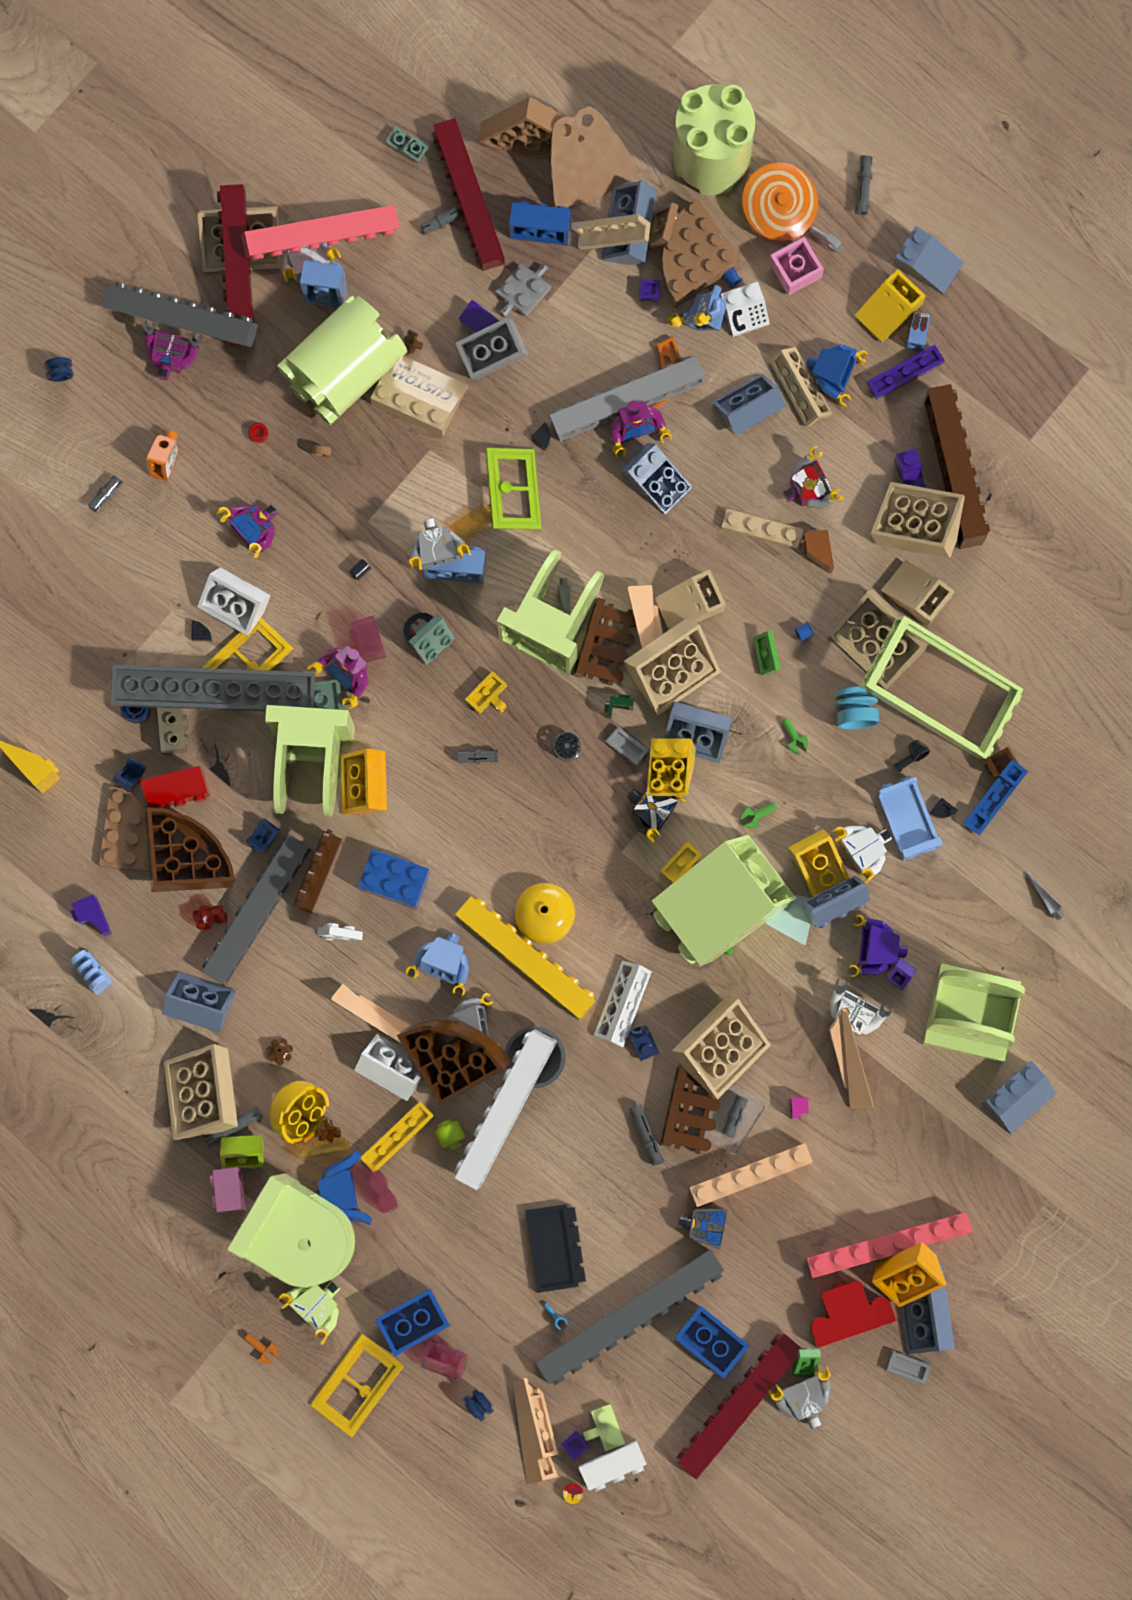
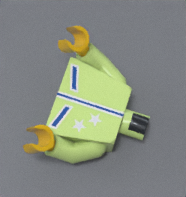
M332 1280L324 1289L319 1285L312 1287L296 1286L286 1294H281L276 1299V1302L280 1299L285 1301V1304L281 1307L282 1309L290 1305L316 1330L313 1339L315 1340L317 1336L323 1338L320 1343L323 1345L337 1324L339 1314L338 1303L333 1297L340 1288Z

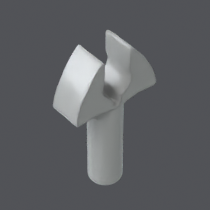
M816 227L810 229V234L826 243L830 251L838 252L842 248L841 242L832 233L826 235Z

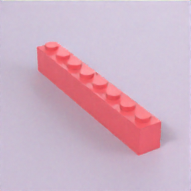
M395 205L247 231L241 234L245 257H252V260L264 258L263 255L271 254V257L283 255L282 251L289 250L290 253H297L304 247L313 250L320 248V244L327 243V247L338 245V241L345 240L346 243L356 242L359 237H364V240L376 238L375 234L382 233L383 236L393 235L394 231L399 229Z
M965 1212L812 1256L805 1260L812 1279L898 1254L921 1242L925 1245H930L972 1232Z

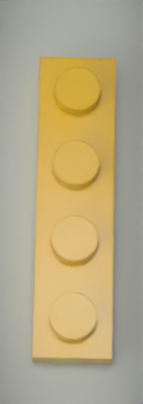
M421 1102L417 1103L360 1159L373 1173H376L434 1115Z

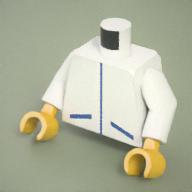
M865 826L837 827L831 831V833L836 832L838 834L835 841L841 840V846L860 873L858 877L861 875L865 876V883L867 884L880 872L886 860L884 854L887 850L883 844L892 839L889 832L885 829L876 835L872 828L867 829Z

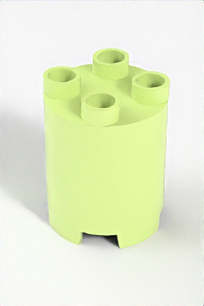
M711 84L695 90H689L683 95L678 108L673 152L674 169L678 178L682 177L688 184L698 188L702 195L715 196L732 191L734 185L749 170L755 131V115L741 87L737 85Z
M351 296L277 365L282 375L292 383L289 387L294 394L304 403L311 400L316 405L314 410L328 425H331L407 353L403 341L397 334L387 339V334L376 322L380 314L360 296L357 298Z

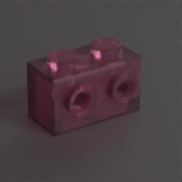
M374 615L351 622L352 628L349 629L352 641H357L358 647L354 649L359 652V656L366 663L385 658L386 654Z
M428 1341L421 1358V1368L460 1382L467 1366L468 1355L460 1350L445 1347L441 1343Z

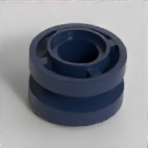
M55 357L44 362L45 369L48 370L46 372V379L48 381L62 382L74 377L73 369H71L72 360L70 358Z
M120 706L121 713L125 719L134 724L144 722L149 717L151 711L150 707H140L138 712L133 713L131 712V707Z
M476 1388L472 1391V1397L466 1396L463 1400L470 1413L482 1422L485 1419L484 1414L488 1413L491 1415L494 1410L492 1408L493 1405L483 1392H479Z

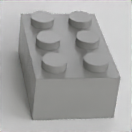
M508 317L455 343L470 378L478 380L529 355L514 320Z

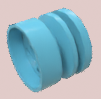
M860 686L849 687L835 692V699L839 700L836 702V707L845 709L837 713L838 728L861 729L876 726L880 723L879 709L869 707L878 702L874 695L865 691Z

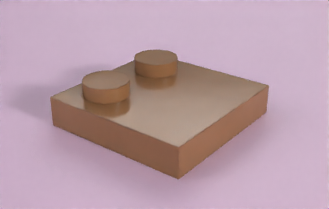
M671 202L654 211L648 249L653 250L670 241L673 225L678 218L677 209L679 205Z

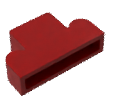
M858 1280L845 1284V1281L833 1284L834 1289L820 1294L828 1319L824 1317L815 1318L811 1322L810 1331L816 1348H820L897 1320L888 1299L875 1297L869 1304L861 1281Z

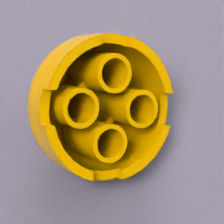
M537 883L525 889L519 896L514 910L515 922L520 933L530 941L542 945L553 944L562 940L570 932L575 921L574 903L570 895L560 886L552 883ZM542 907H546L548 912L544 914L540 910Z
M295 1081L285 1085L277 1092L271 1102L269 1109L271 1127L277 1135L291 1144L310 1140L315 1136V1130L320 1125H323L326 1120L321 1117L325 1113L326 1107L329 1106L327 1094L316 1085L307 1081ZM303 1115L312 1122H318L314 1127L308 1130L309 1125L306 1121L301 1119V1116Z

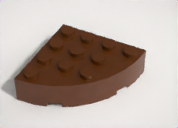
M164 808L146 809L145 823L151 892L233 888L235 877L231 861L218 838L207 827L194 818L175 813L172 810Z
M433 1019L416 1023L397 1035L440 1105L502 1071L512 1062L505 1051L492 1038L462 1022Z

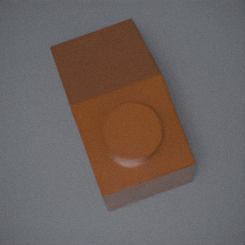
M828 529L805 532L803 539H800L801 551H805L806 557L823 570L832 573L834 564Z

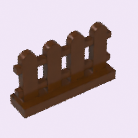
M598 597L594 601L573 676L581 678L584 674H587V679L592 680L593 677L606 680L607 685L612 686L613 683L618 684L624 678L623 673L617 670L618 664L624 665V661L629 658L627 653L622 652L623 645L630 646L634 642V636L627 633L629 627H636L637 625L633 610L621 611L613 608L614 604L612 603L606 606L604 605L605 599ZM600 618L604 619L603 625L599 624ZM609 620L623 624L622 631L608 627ZM595 636H596V637H599L597 643H594V642H593ZM604 639L618 643L617 650L603 646ZM589 655L593 656L592 662L588 661ZM601 658L613 662L612 667L608 668L598 665V659Z
M329 829L322 833L292 905L310 914L313 913L342 842V838L334 836L333 831Z
M681 1064L677 1065L660 1146L670 1147L671 1144H675V1149H680V1146L695 1149L694 1153L700 1154L701 1151H708L711 1148V1142L704 1138L705 1131L715 1129V1121L708 1118L709 1111H716L720 1108V1102L713 1098L709 1092L707 1096L692 1093L694 1086H702ZM684 1083L688 1084L687 1092L683 1091ZM680 1103L684 1104L682 1112L678 1111ZM689 1106L704 1109L703 1116L689 1114ZM675 1124H679L678 1132L674 1131ZM685 1126L700 1129L698 1137L684 1134Z

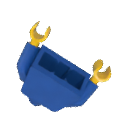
M839 344L829 349H822L818 358L810 356L806 366L813 369L812 374L823 392L833 399L837 398L840 407H846L847 405L842 402V398L848 401L851 398L847 394L841 395L840 392H844L855 363L859 365L866 363V360L861 359L860 356L867 357L868 353L865 350L858 353L852 347Z

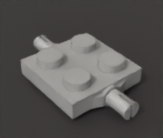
M521 263L500 286L496 294L506 303L499 312L504 318L512 309L519 311L527 317L551 290V285L541 277L548 270V267L542 263L536 271H532Z

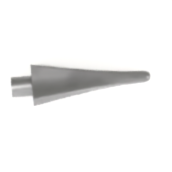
M560 578V586H557L562 609L564 613L570 615L571 585H568L567 578Z
M1028 873L1026 876L1037 892L1049 917L1054 915L1057 921L1063 918L1064 915L1060 911L1062 906Z

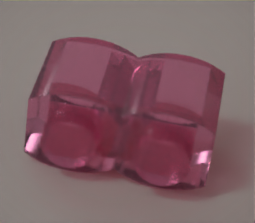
M377 1170L365 1176V1184L374 1195L377 1208L385 1215L397 1209L398 1200L395 1194L389 1190V1183L385 1175Z

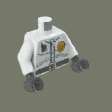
M839 979L836 980L835 990L830 999V1013L834 1019L833 1023H835L839 1016L840 1009L845 1008L848 1012L853 1034L856 1036L860 1034L867 1035L879 1028L886 1017L892 1013L893 1007L890 1011H885L884 1006L886 1002L879 1008L847 991V981L845 986L840 987L838 985Z

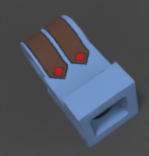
M914 312L906 345L907 349L924 351L930 314Z

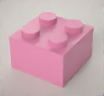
M805 237L770 255L769 264L788 296L823 276L824 268Z
M237 1167L213 1170V1175L210 1176L211 1188L215 1189V1196H212L213 1209H216L221 1214L246 1211L242 1169Z

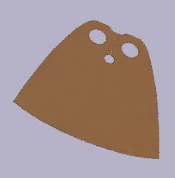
M585 107L579 110L574 117L566 116L556 121L552 133L551 171L556 207L564 206L571 208L608 194L613 190V187L622 185L639 172L618 134L593 107ZM586 114H590L593 117V123L588 127L582 124V118ZM564 124H569L572 129L570 135L562 136L560 128ZM580 135L584 136L582 142L578 141V136Z

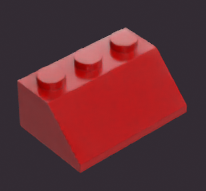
M200 766L140 780L149 808L167 809L166 807L173 805L174 807H182L186 805V802L193 800L194 802H202L206 800V797L210 796L206 776Z

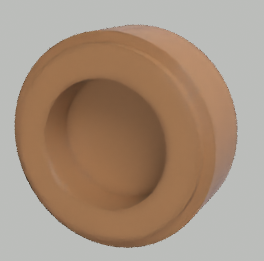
M312 445L311 453L316 456L330 457L332 448Z

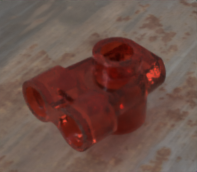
M204 905L200 906L199 910H193V919L196 922V927L200 930L211 929L212 923H227L228 921L227 913L224 912L222 905L212 907Z

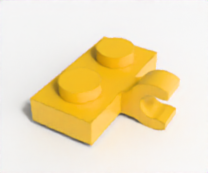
M492 671L465 701L479 714L491 703L502 713L507 707L497 696L507 687V683Z
M686 842L660 870V873L671 883H674L692 869L693 865L702 857V854L690 843Z

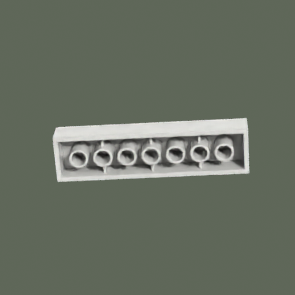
M536 1029L526 1033L522 1044H524L522 1051L516 1052L512 1060L515 1063L513 1068L506 1071L502 1079L505 1081L503 1087H498L493 1096V1099H495L494 1104L488 1106L483 1115L486 1120L476 1128L474 1136H476L475 1141H471L464 1151V1154L467 1155L465 1160L459 1161L454 1171L457 1173L455 1179L475 1190L482 1186L557 1040Z

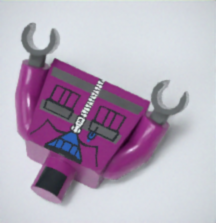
M146 320L143 323V329L146 331L145 348L148 358L155 367L159 368L158 378L168 380L171 371L181 373L182 369H186L196 360L199 349L198 343L203 341L202 335H199L197 341L194 338L196 332L191 333L189 339L157 330L154 333L153 330L156 328V322L153 321L152 328H149Z

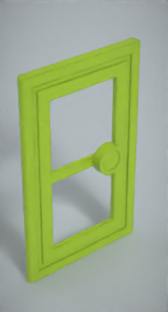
M486 448L492 529L541 530L534 449ZM498 459L525 460L527 487H515L507 481L500 484ZM510 491H528L530 518H503L501 492L508 494Z

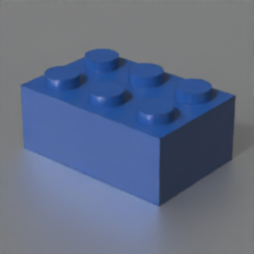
M524 201L512 202L509 223L510 239L568 246L571 209H567L564 206L548 207L545 204L530 205Z
M371 849L358 888L360 891L417 910L430 875L429 868Z
M432 1289L419 1294L375 1319L394 1356H398L451 1326Z
M701 1305L674 1337L675 1340L723 1379L750 1346Z

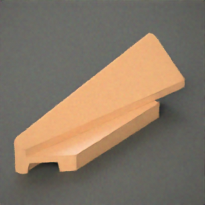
M651 585L628 587V592L641 646L644 648L663 635L659 609L657 605L653 606V588Z
M342 984L332 996L331 1001L402 1045L397 1035L407 1027H410V1025L361 995L358 997L346 985Z
M841 1008L840 1014L835 1023H832L829 1032L843 1086L848 1088L851 1109L874 1108L848 1012L845 1008Z
M527 1378L516 1380L513 1382L526 1483L531 1484L558 1477L551 1456L558 1455L543 1392L538 1388L530 1386Z

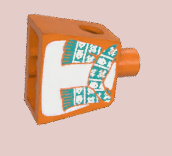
M168 430L165 437L161 435L156 437L146 458L149 476L168 482L178 456L176 441L178 434L176 432Z

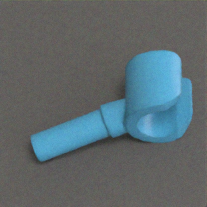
M548 1303L544 1305V1308L554 1319L556 1328L561 1330L557 1325L558 1320L563 1319L566 1324L567 1320L563 1316H559Z

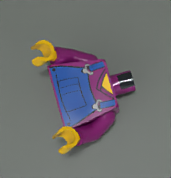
M631 401L628 406L620 408L617 417L610 425L612 442L615 443L612 447L614 455L618 458L617 452L621 450L624 456L626 455V450L621 445V441L623 443L656 432L657 429L660 430L659 437L662 443H664V435H669L670 440H672L669 429L665 428L666 424L661 412L653 406H647L645 401Z
M256 504L232 508L221 507L216 515H223L220 519L221 522H225L227 518H230L228 520L230 526L249 546L247 552L253 551L255 553L254 558H258L261 552L271 546L275 535V527L270 520L278 515V512L272 505L268 506L264 511H261Z
M346 646L344 649L340 647L330 648L318 659L319 662H314L308 666L307 671L314 667L316 676L322 671V666H325L324 669L352 694L350 697L342 700V705L350 702L349 710L358 705L357 697L360 698L369 684L367 676L368 665L359 656V652L351 649L349 646Z

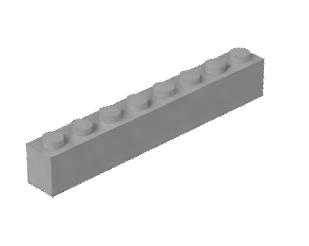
M687 356L679 363L665 365L662 370L657 372L650 371L639 379H630L625 385L620 387L613 386L602 394H593L588 400L583 402L581 400L576 401L565 409H556L553 414H550V418L561 442L613 421L617 417L618 410L628 406L631 401H645L646 405L650 406L706 383L705 375L697 356Z

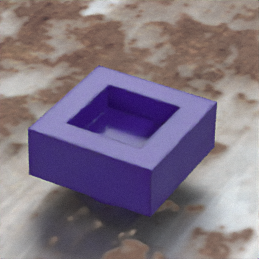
M641 279L640 300L659 301L660 280Z
M577 1430L561 1443V1446L574 1460L590 1447Z

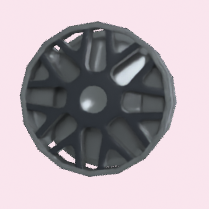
M571 732L559 734L553 743L555 756L562 761L570 762L575 760L581 752L580 739Z

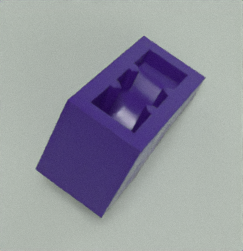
M916 449L896 454L894 462L902 484L926 488L921 470L922 466Z
M94 894L71 904L73 907L71 914L75 922L79 921L82 925L86 923L92 924L105 937L112 934L98 898Z

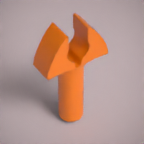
M250 1333L244 1336V1340L260 1352L259 1362L274 1364V1362L267 1358L265 1351H271L275 1356L279 1357L277 1347L273 1342L270 1346H265Z

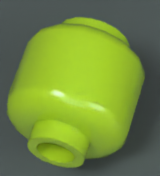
M451 1118L437 1125L438 1129H436L435 1135L442 1148L449 1147L451 1151L462 1146L460 1142L465 1139V1134L458 1121H453Z

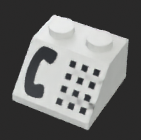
M758 282L720 295V298L726 300L727 303L724 315L733 337L770 325L765 300Z

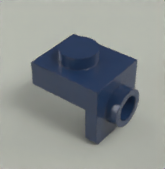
M130 757L125 767L114 776L113 782L129 792L142 780L146 766L135 758Z
M263 818L246 842L250 844L254 851L262 853L269 849L281 829Z
M646 1025L638 1026L628 1033L640 1061L659 1053L652 1034Z

